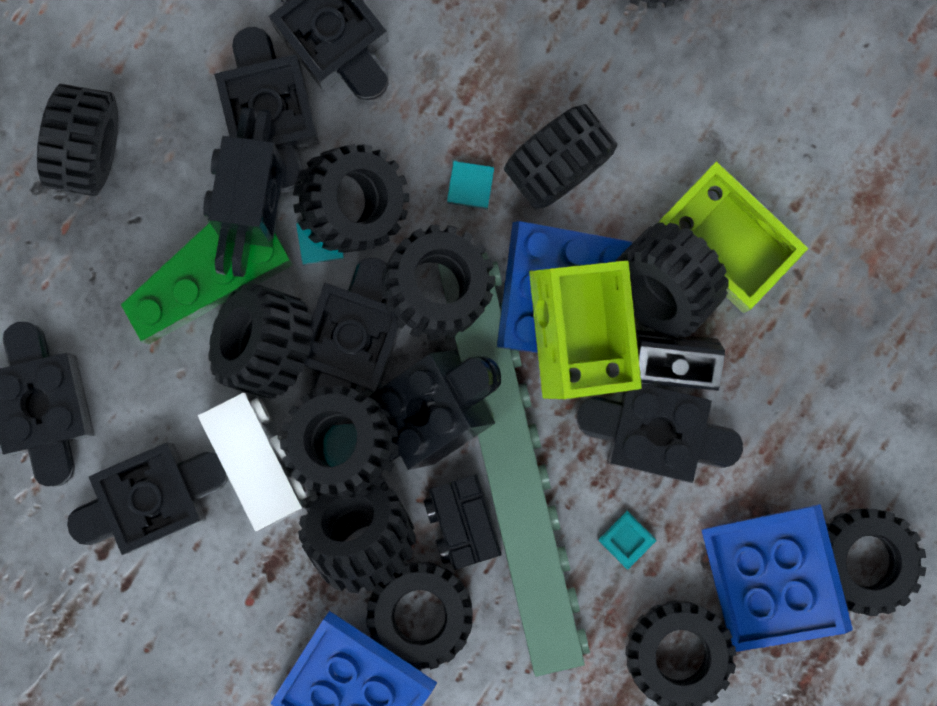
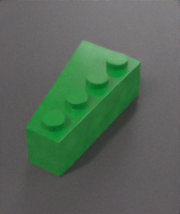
M208 223L121 304L140 341L149 345L226 303L228 296L233 291L237 292L240 286L244 284L249 285L250 283L260 284L293 266L294 264L276 232L272 247L250 245L246 274L244 277L233 276L232 260L227 275L216 274L215 257L219 236L211 224Z

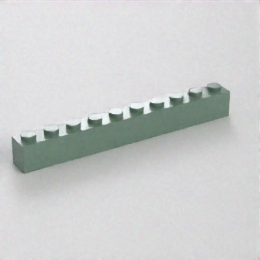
M487 253L482 254L484 260L488 259ZM494 261L492 262L494 267L489 272V276H495V286L490 290V293L493 294L490 303L469 328L463 332H458L454 338L458 355L462 362L469 357L487 356L496 362L501 372V385L496 391L483 399L495 424L480 433L478 439L535 677L584 666L583 655L589 654L590 650L585 630H576L573 614L580 612L575 588H566L563 572L570 571V565L565 546L557 548L553 531L561 530L556 507L555 505L547 507L543 491L551 489L546 465L538 466L534 449L541 448L536 424L528 425L524 411L525 408L531 407L526 383L518 384L514 369L522 366L519 351L497 348L502 303L498 301L495 287L502 286L498 263ZM438 264L446 304L453 303L459 296L458 281L450 269Z

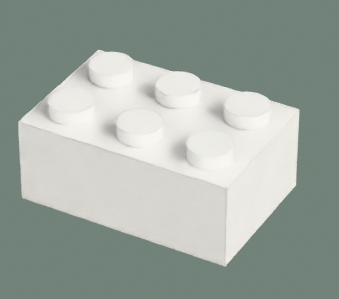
M243 392L198 415L255 532L264 530L305 509L307 505L305 499L311 496L308 488L304 487L305 483L296 481L291 475L289 467L285 466L283 457L289 454L288 451L280 449V439L282 437L277 435L273 437L267 425L273 419L263 399L258 397L254 399L252 395Z

